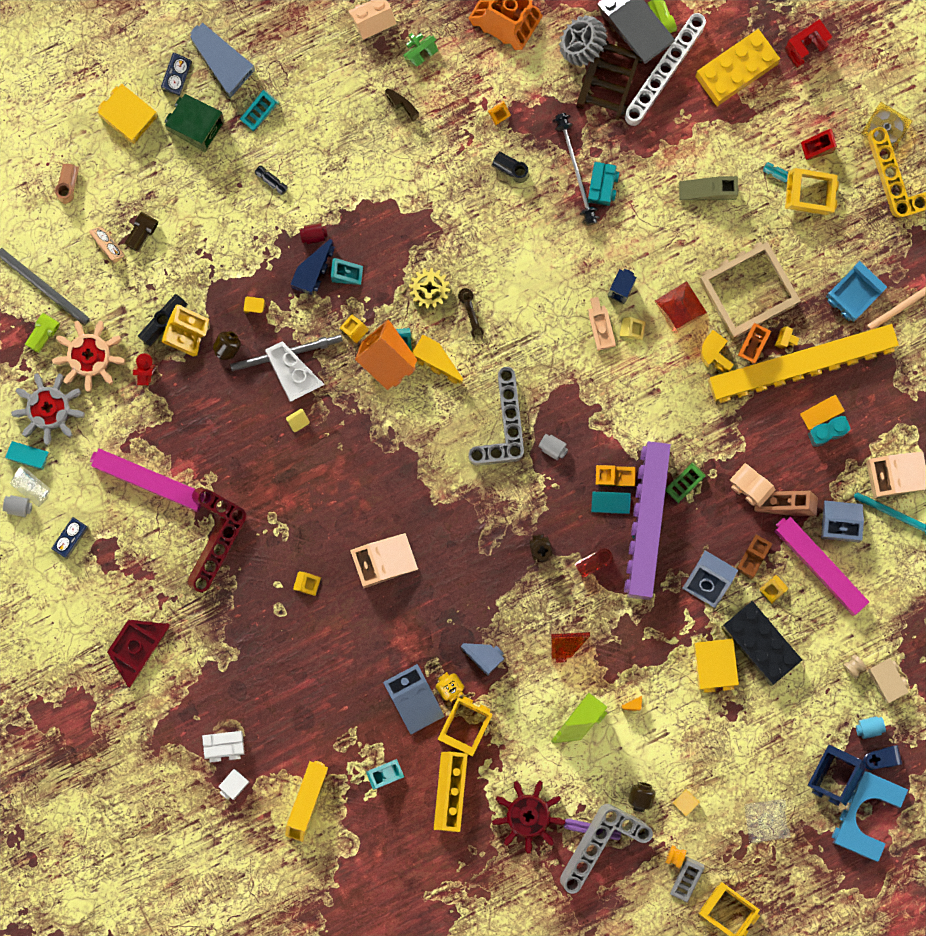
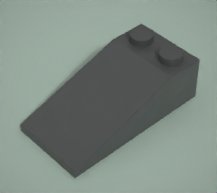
M601 0L597 3L601 16L645 64L675 42L673 36L644 0Z

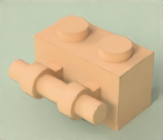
M370 0L362 5H355V8L348 11L363 40L397 24L387 0Z

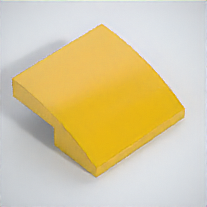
M177 304L167 323L162 343L193 357L196 356L201 338L206 336L209 319Z

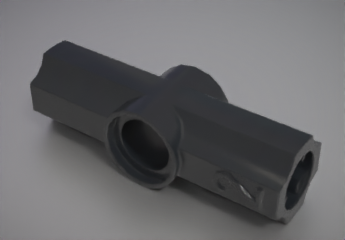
M176 293L160 311L155 313L154 318L138 335L149 347L164 333L167 323L159 324L158 319L166 316L169 321L177 304L185 308L188 306Z

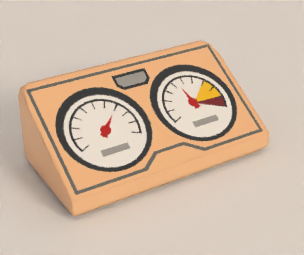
M103 227L94 228L89 231L92 238L112 263H117L125 256Z

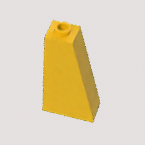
M310 761L286 825L285 836L301 842L304 841L328 771V767H325V764L322 762Z

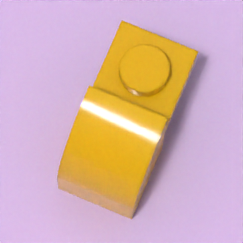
M714 330L711 331L702 344L701 359L707 368L713 362L715 364L714 367L720 372H729L734 364L720 354L728 341Z

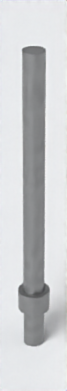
M341 334L329 338L325 336L318 338V341L289 349L294 354H299L317 348L325 349L329 345L343 342ZM266 354L230 365L232 371L266 363L270 360Z

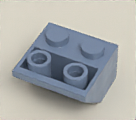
M824 501L821 539L861 542L864 526L863 504Z

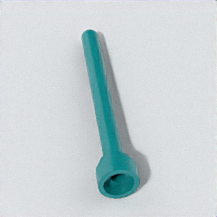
M857 492L854 494V499L925 532L926 535V524Z

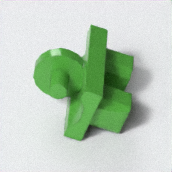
M410 33L408 35L410 41L406 43V46L408 48L413 45L415 46L403 56L416 67L425 61L420 55L422 50L425 49L429 56L439 51L434 42L436 41L435 37L429 35L419 42L424 38L423 35L420 33L415 37L413 33Z

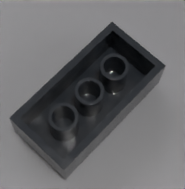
M753 601L721 626L770 686L774 685L802 661L801 657Z

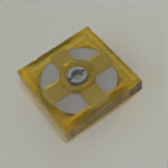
M880 101L861 135L868 139V134L871 130L882 127L887 130L893 151H895L913 120ZM878 131L874 133L876 141H881L882 135Z

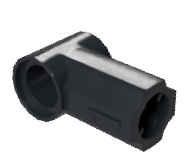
M500 151L495 156L492 167L512 177L518 183H523L528 179L529 170L524 162H518ZM518 169L525 170V174L522 176L516 175L515 172Z

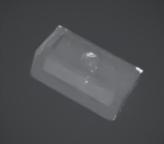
M23 466L18 469L10 483L38 507L48 499L51 491L50 488Z

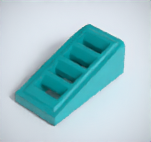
M263 90L240 120L251 130L255 131L280 102L266 90ZM264 98L271 103L270 106L263 101ZM258 104H261L266 109V111H262L258 107ZM254 109L262 115L260 118L252 112ZM249 115L257 121L255 124L247 118Z

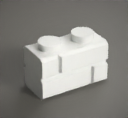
M242 731L202 735L204 756L210 762H219L221 757H229V760L241 759L240 755H245Z

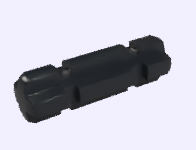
M263 166L257 167L255 174L259 178L262 177L263 181L273 189L276 188L278 193L283 195L288 190L287 185L283 182L281 183L269 171L267 172Z

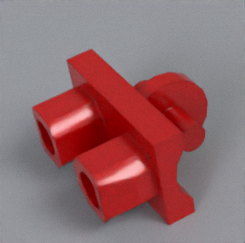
M141 353L136 358L133 375H137V385H149L151 376L156 371V365H152L153 360L148 353Z

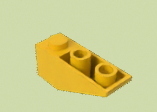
M422 335L412 352L417 358L416 363L420 366L425 364L431 367L430 371L437 375L441 373L446 375L447 380L456 385L457 383L462 384V376L440 343Z

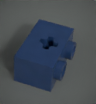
M619 269L609 290L608 297L625 304L637 278L634 276V273L627 269Z

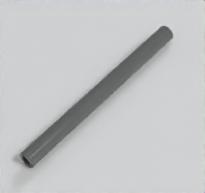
M0 249V258L81 324L85 326L89 322L90 318L6 250Z

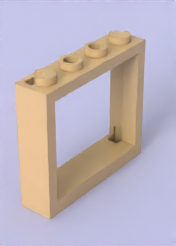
M768 242L755 244L751 247L753 250L747 253L745 251L735 255L736 259L730 262L729 260L721 262L718 265L719 268L713 271L712 269L706 270L702 273V277L699 280L732 340L750 331L754 323L761 325L799 305L801 302ZM764 251L788 292L790 299L735 328L709 280Z

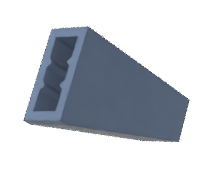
M204 23L200 26L197 25L190 33L191 41L227 96L231 98L255 71L254 65Z

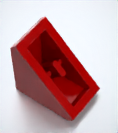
M832 129L825 130L801 142L806 160L834 153L837 148Z

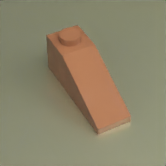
M811 491L773 492L761 507L755 504L754 511L798 517L817 516L818 497Z

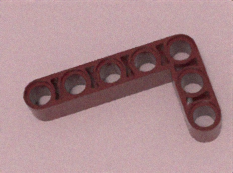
M200 487L193 491V501L221 517L187 581L188 586L192 590L202 593L209 589L246 519V512L243 508L215 492ZM205 492L206 499L201 502L200 496ZM221 501L222 508L217 510L216 505ZM237 510L238 516L236 519H233L232 514ZM228 527L229 533L224 536L223 531ZM219 544L220 549L215 553L214 547ZM210 561V568L205 570V564ZM201 578V585L196 587V581Z

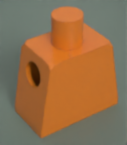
M754 323L737 356L755 364L771 331Z

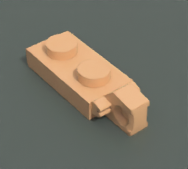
M598 297L591 298L592 308L588 309V316L597 351L616 347L605 305L600 306Z

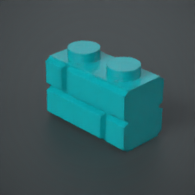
M594 162L588 203L610 206L611 201H615L616 190H613L614 182L618 183L619 178L616 165Z

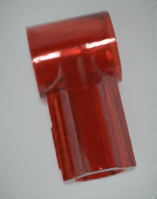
M602 548L596 553L576 562L575 566L581 577L584 578L603 567L609 566L612 563L613 555L610 550ZM607 553L610 559L608 562L602 563L598 558L599 555Z

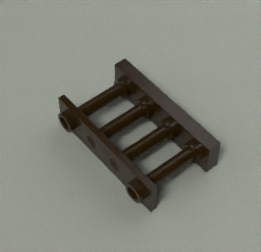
M605 39L607 44L602 47L603 52L609 51L634 59L632 70L603 61L600 58L602 51H600L599 57H595L594 62L589 64L576 107L583 109L585 104L589 105L591 103L617 112L615 120L619 121L621 115L625 116L628 105H625V101L638 63L642 64L643 61L634 51L609 44V41ZM602 68L629 77L626 87L598 79V76H595L596 69L600 70ZM598 86L623 94L620 105L591 96L592 94L589 93L590 87Z

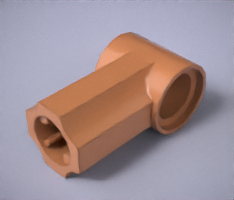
M66 163L62 165L58 185L55 187V194L58 200L64 204L70 203L74 198L73 192L79 167L73 164ZM62 190H69L67 196H60Z

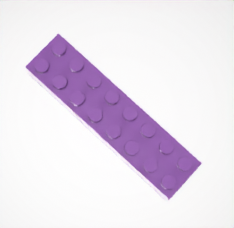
M648 441L646 446L641 448L640 460H643V465H640L638 471V479H641V484H638L636 488V498H639V502L634 506L633 516L637 518L636 522H633L631 535L635 537L629 546V554L632 555V559L627 563L626 573L630 574V576L625 581L624 587L627 598L651 600L653 597L671 444Z

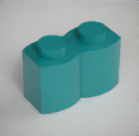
M839 416L832 419L828 424H819L812 428L808 433V437L813 447H819L826 444L830 439L843 437L851 428L846 416Z

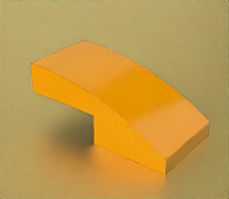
M834 395L802 412L800 415L808 429L811 430L815 426L840 415L845 410L838 397Z
M596 465V485L636 487L637 468Z

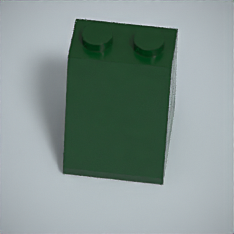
M184 94L182 98L179 97L176 101L174 112L169 113L166 117V130L201 151L206 152L225 122L223 113Z

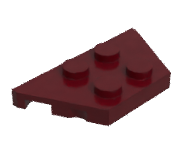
M127 620L107 651L127 687L131 688L171 626L170 624Z

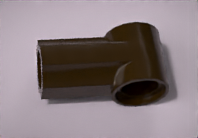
M141 212L136 218L134 228L124 244L132 250L139 252L148 236L154 233L159 221Z

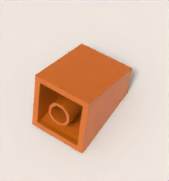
M387 320L361 342L355 360L383 387L389 390L392 386H398L404 376H410L415 371L417 358L392 323Z

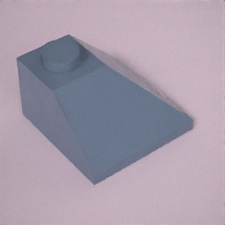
M467 643L461 645L464 653L487 676L504 661L502 657L504 653L497 646L493 648L491 645Z

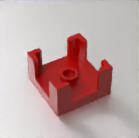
M819 19L789 39L785 51L798 68L805 63L803 59L809 54L806 48L807 45L813 42L818 50L822 52L828 48L829 44L827 41H830L833 37Z

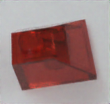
M687 281L654 301L674 333L707 314Z
M590 632L551 634V660H555V663H566L567 659H571L589 639Z

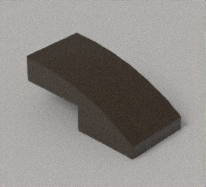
M391 89L385 90V96L395 110L402 106L412 121L419 117L417 109L405 97Z

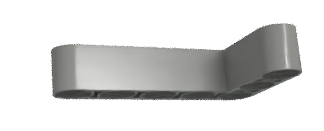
M503 367L498 372L505 443L476 446L470 449L468 459L475 466L516 462L523 457L524 446L516 377L514 370L510 367ZM504 372L511 374L512 378L509 381H504L501 378ZM506 391H511L514 397L507 400L503 394ZM508 410H514L516 416L509 419L505 413ZM509 429H516L518 436L510 437L507 433ZM517 447L521 453L519 456H512L510 449ZM498 449L502 455L500 458L495 459L491 456V451ZM478 451L483 457L481 460L475 461L471 456L472 453Z
M611 804L602 805L560 877L561 885L571 894L577 893L581 889L615 829L641 843H647L653 836L651 828L644 821ZM613 811L612 816L610 818H606V814L608 812ZM629 820L628 825L622 827L623 822ZM603 828V832L600 835H596L597 830ZM645 828V832L642 835H638L639 831ZM590 845H594L592 851L586 852ZM581 862H584L583 867L577 869V865ZM574 879L572 885H567L569 880Z

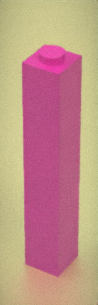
M98 448L97 452L94 451L91 456L90 462L94 469L193 511L199 512L201 508L192 499V494L195 490L192 487ZM202 493L200 496L201 502L205 499V493Z
M791 517L787 520L783 518L776 524L778 529L774 532L852 616H855L869 603L865 596Z

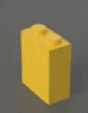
M121 84L111 91V97L107 101L104 100L99 105L97 113L99 117L127 140L135 144L157 119L158 114L126 86Z
M733 639L694 643L699 690H703L704 693L715 692V688L722 687L723 691L735 690L734 686H738L739 682Z

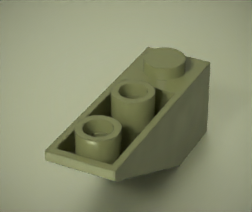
M718 176L679 181V200H736L738 197V176Z

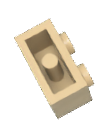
M890 658L867 670L886 704L909 692L907 689L909 685L906 679L900 677L898 673L900 669L895 660L891 661Z

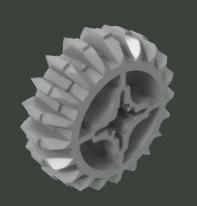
M586 15L584 17L578 16L577 20L572 19V24H567L568 28L562 30L564 35L559 37L561 42L558 45L561 48L560 52L564 59L578 66L588 65L589 61L594 62V58L599 57L600 51H604L602 47L607 44L605 42V39L608 37L606 35L607 30L603 27L602 22L595 17Z

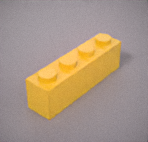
M441 752L434 830L460 832L468 756L466 753Z

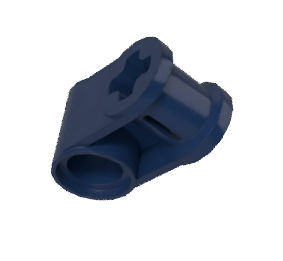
M898 745L866 754L863 758V761L867 764L866 768L869 770L902 764ZM872 758H876L877 762L873 764L870 763L869 760Z

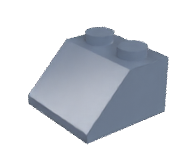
M704 551L682 589L716 608L738 570L711 553Z

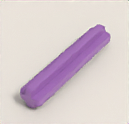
M567 818L564 828L586 833L591 823ZM603 828L598 829L596 835H600L603 832ZM615 829L609 839L620 840L621 832Z

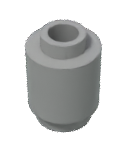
M545 434L538 446L542 449V452L556 460L559 458L563 459L568 451L566 448L567 444L553 435Z
M13 495L10 497L5 496L3 511L10 515L26 517L27 514L31 513L32 503H29V498Z

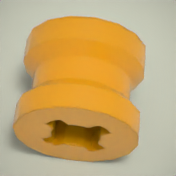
M671 845L665 863H672L677 868H681L687 850H679L676 846Z

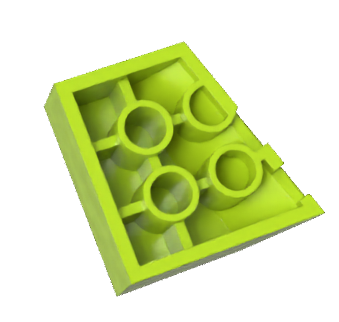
M588 693L551 742L562 743L581 740L596 722L599 724L608 714L605 711L607 706Z

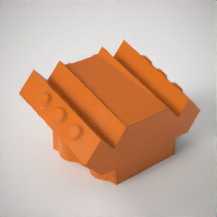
M479 0L468 19L473 26H480L484 33L493 35L502 41L503 44H511L514 50H523L543 15L538 7L532 5L533 0Z

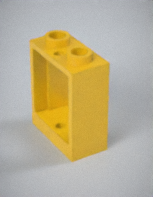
M799 168L788 171L785 209L821 215L834 213L837 208L838 175ZM802 177L827 181L825 206L800 202Z
M465 696L462 699L458 697L438 740L473 757L493 714L490 713L491 709L480 704L477 707L472 704L473 700ZM460 705L486 717L472 747L446 735Z
M720 882L697 914L728 936H746L749 932L746 930L750 924L754 925L760 917L758 914L760 909L723 882ZM724 892H727L751 910L735 934L708 915Z

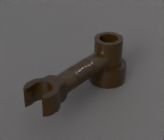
M463 288L458 293V299L465 304L472 327L471 335L475 338V329H480L482 335L484 331L479 326L472 304L473 292L468 288ZM466 292L469 293L467 300L463 298V294Z

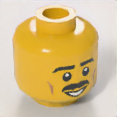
M446 672L437 678L439 682L436 684V689L443 700H450L452 702L464 694L462 692L464 685L457 674L452 673L449 675Z

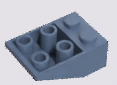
M418 664L383 682L410 735L445 717Z

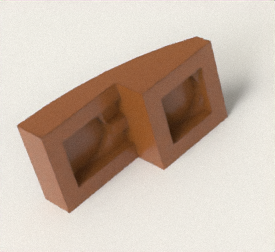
M756 534L736 568L738 572L753 579L772 543Z

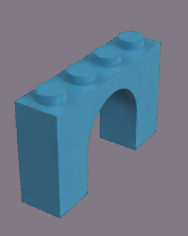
M864 771L848 801L847 809H843L839 817L841 824L839 828L836 827L832 834V838H834L833 843L878 862L885 843L861 832L856 823L857 809L864 801L871 798L901 808L908 789Z

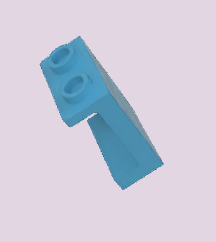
M859 261L826 297L832 307H837L842 311L841 315L847 321L851 320L854 323L884 292L887 286Z

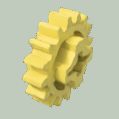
M424 268L423 274L416 272L417 278H411L414 284L409 285V289L413 290L410 292V296H415L413 302L419 301L420 308L424 304L426 305V310L431 305L436 309V304L443 305L442 299L448 300V296L445 293H450V289L446 288L450 283L449 281L444 282L446 275L440 276V270L434 273L433 268H430V272H427ZM427 277L426 281L419 283L423 278ZM434 278L439 280L441 285H437ZM428 285H432L431 293H428L427 289H425L428 288ZM417 292L422 293L425 296V300ZM440 295L437 299L432 300L434 296Z

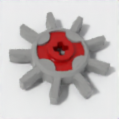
M38 373L34 374V381L37 384L38 390L32 394L27 393L24 389H16L17 394L28 401L25 409L14 410L11 414L16 418L28 416L31 420V423L22 433L26 438L37 427L44 430L43 439L45 445L51 444V431L57 428H61L63 433L71 438L73 434L65 425L68 417H85L84 412L70 409L69 404L70 400L82 394L80 389H74L66 395L60 391L64 380L62 374L59 373L53 387H44L43 379ZM48 404H49L51 407H53V408H50V412H49V413H47L46 410H44V409L47 408L46 405H48Z

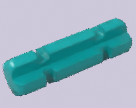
M769 162L765 164L763 172L772 174V177L784 183L787 182V171L774 167Z

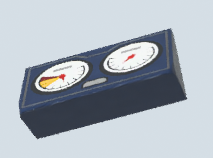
M173 52L161 89L180 96L192 60Z
M72 517L51 549L68 559L89 527Z

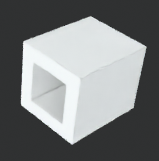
M233 769L219 785L221 789L219 793L227 800L230 797L235 800L250 782Z

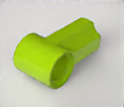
M649 1L648 6L669 33L677 31L675 20L669 14L665 1Z
M42 313L36 321L35 329L25 345L33 351L40 353L48 339L58 330L60 322Z

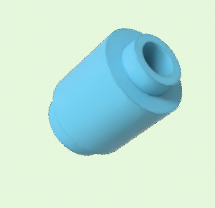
M875 716L859 720L858 725H856L858 737L861 736L862 739H867L886 732L883 718Z

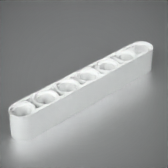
M695 13L688 19L675 38V42L671 44L627 108L625 120L629 125L636 126L642 121L703 32L706 19L702 14ZM699 21L701 26L694 27L692 22ZM688 36L691 41L688 43L684 42L681 37ZM678 51L681 56L675 58L671 55V52ZM667 66L670 68V72L664 73L660 68ZM656 81L660 87L653 88L650 83ZM645 96L649 99V102L644 104L640 101V98ZM637 112L639 117L633 119L629 116V113Z

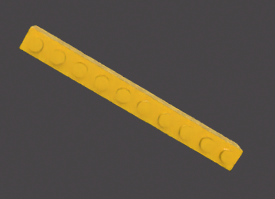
M889 324L710 377L708 382L714 402L720 401V403L731 401L730 397L738 395V398L748 396L749 392L754 390L759 393L767 390V387L771 385L775 387L785 385V381L791 379L793 382L804 379V376L811 374V377L820 375L822 370L829 369V371L841 368L840 365L845 363L850 366L859 363L858 360L862 358L871 360L876 358V354L884 353V355L894 353L899 344L893 325Z

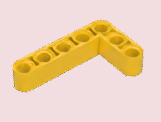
M882 127L871 130L868 134V141L892 215L901 218L926 210V192L911 197L907 195L887 130ZM876 131L881 133V141L875 140L874 133ZM882 149L888 153V157L885 160L880 157ZM888 167L893 170L891 178L886 176L885 173ZM893 186H897L899 189L897 196L891 192ZM916 198L922 200L923 205L921 208L916 207ZM898 204L904 205L905 211L903 214L897 211Z

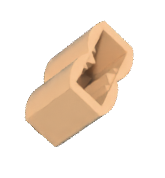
M746 463L730 479L731 488L739 495L741 493L746 495L745 499L753 506L756 504L761 507L775 491L774 485Z

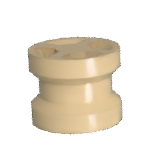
M855 654L849 662L843 664L847 672L855 679L861 671L867 669L863 661Z

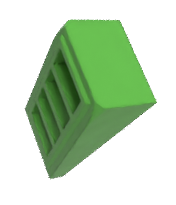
M692 462L665 491L679 503L706 475ZM690 470H692L699 477L697 480L689 472ZM685 475L693 482L692 485L686 481ZM679 480L688 488L686 491L677 483ZM673 486L682 493L680 496L672 489Z

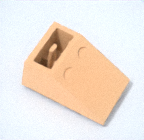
M923 451L877 457L866 462L873 499L926 490V465Z
M406 533L350 550L363 588L418 570Z

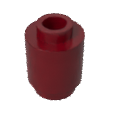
M321 222L299 228L302 243L325 241L324 237H328L326 225L322 226Z

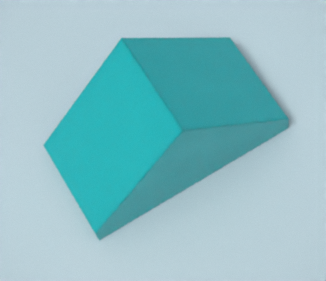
M333 258L332 282L361 285L363 266Z

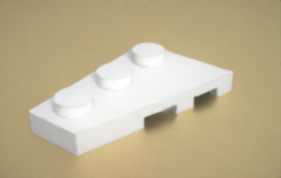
M283 341L265 349L289 401H293L325 385Z

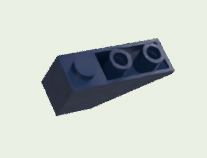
M329 239L297 267L290 284L291 288L312 296L314 291L318 292L321 281H319L320 276L326 273L328 267L326 263L328 256L332 257L335 250L332 239Z

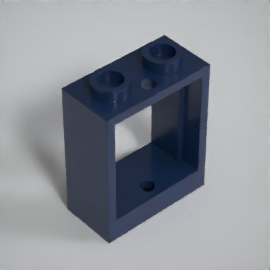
M828 744L807 786L812 789L811 793L820 798L824 795L829 798L828 801L832 804L846 806L867 764L863 760ZM834 758L855 767L840 797L820 787Z

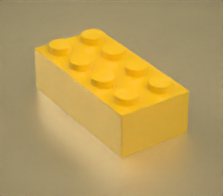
M757 29L697 70L695 77L715 105L719 106L777 66L780 57L761 31Z

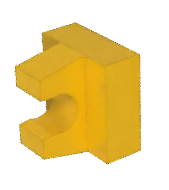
M786 326L780 329L775 346L781 349L788 345L793 347L798 344L799 338L792 335V328Z

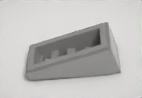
M686 857L670 895L688 903L704 870V864ZM688 866L697 869V872L689 869ZM684 874H690L694 876V879H691L685 876ZM681 880L690 883V887L681 883ZM680 887L688 892L685 894L678 891L677 888Z

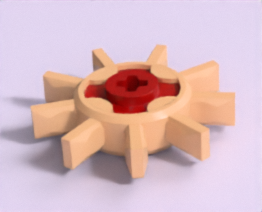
M75 321V329L78 333L76 339L71 342L59 335L56 338L61 345L68 347L67 356L52 359L53 364L62 365L69 363L72 368L63 382L69 385L79 374L85 377L84 386L87 393L92 391V377L102 375L104 380L112 385L114 381L106 372L109 363L125 365L126 361L121 357L111 356L109 349L118 345L122 341L121 337L118 335L105 342L100 338L104 330V323L102 321L97 323L93 334H84L83 326L79 321ZM89 352H91L93 357L91 356L88 360L85 357V355H88Z

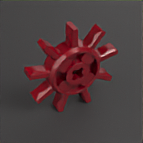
M515 781L514 789L518 798L513 802L507 801L504 797H496L495 800L499 804L508 808L507 817L492 820V825L509 824L512 832L505 838L503 843L505 846L511 844L517 835L525 837V850L527 854H531L533 848L532 837L540 835L548 845L552 846L554 844L552 837L546 833L545 829L549 823L556 825L565 824V820L551 817L549 808L552 805L558 804L561 797H553L548 802H544L539 798L540 791L543 788L542 781L537 782L532 795H524L521 784ZM531 811V815L534 818L527 822L523 814Z

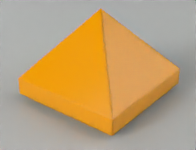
M504 101L488 111L495 126L511 116Z

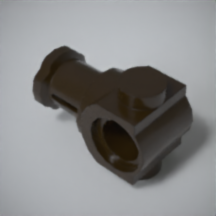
M544 534L533 535V539L529 540L533 560L537 559V562L548 561L549 557L552 556L549 537H544Z

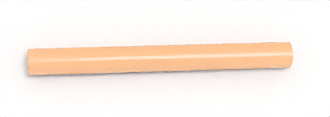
M926 287L867 325L868 329H876L926 296Z

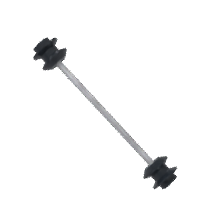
M561 113L555 116L556 119L553 120V123L558 125L555 131L564 132L583 197L585 209L580 212V215L584 216L585 219L582 223H586L587 226L598 223L597 220L600 219V216L595 215V212L598 210L597 208L589 207L567 131L573 126V123L568 122L571 116Z

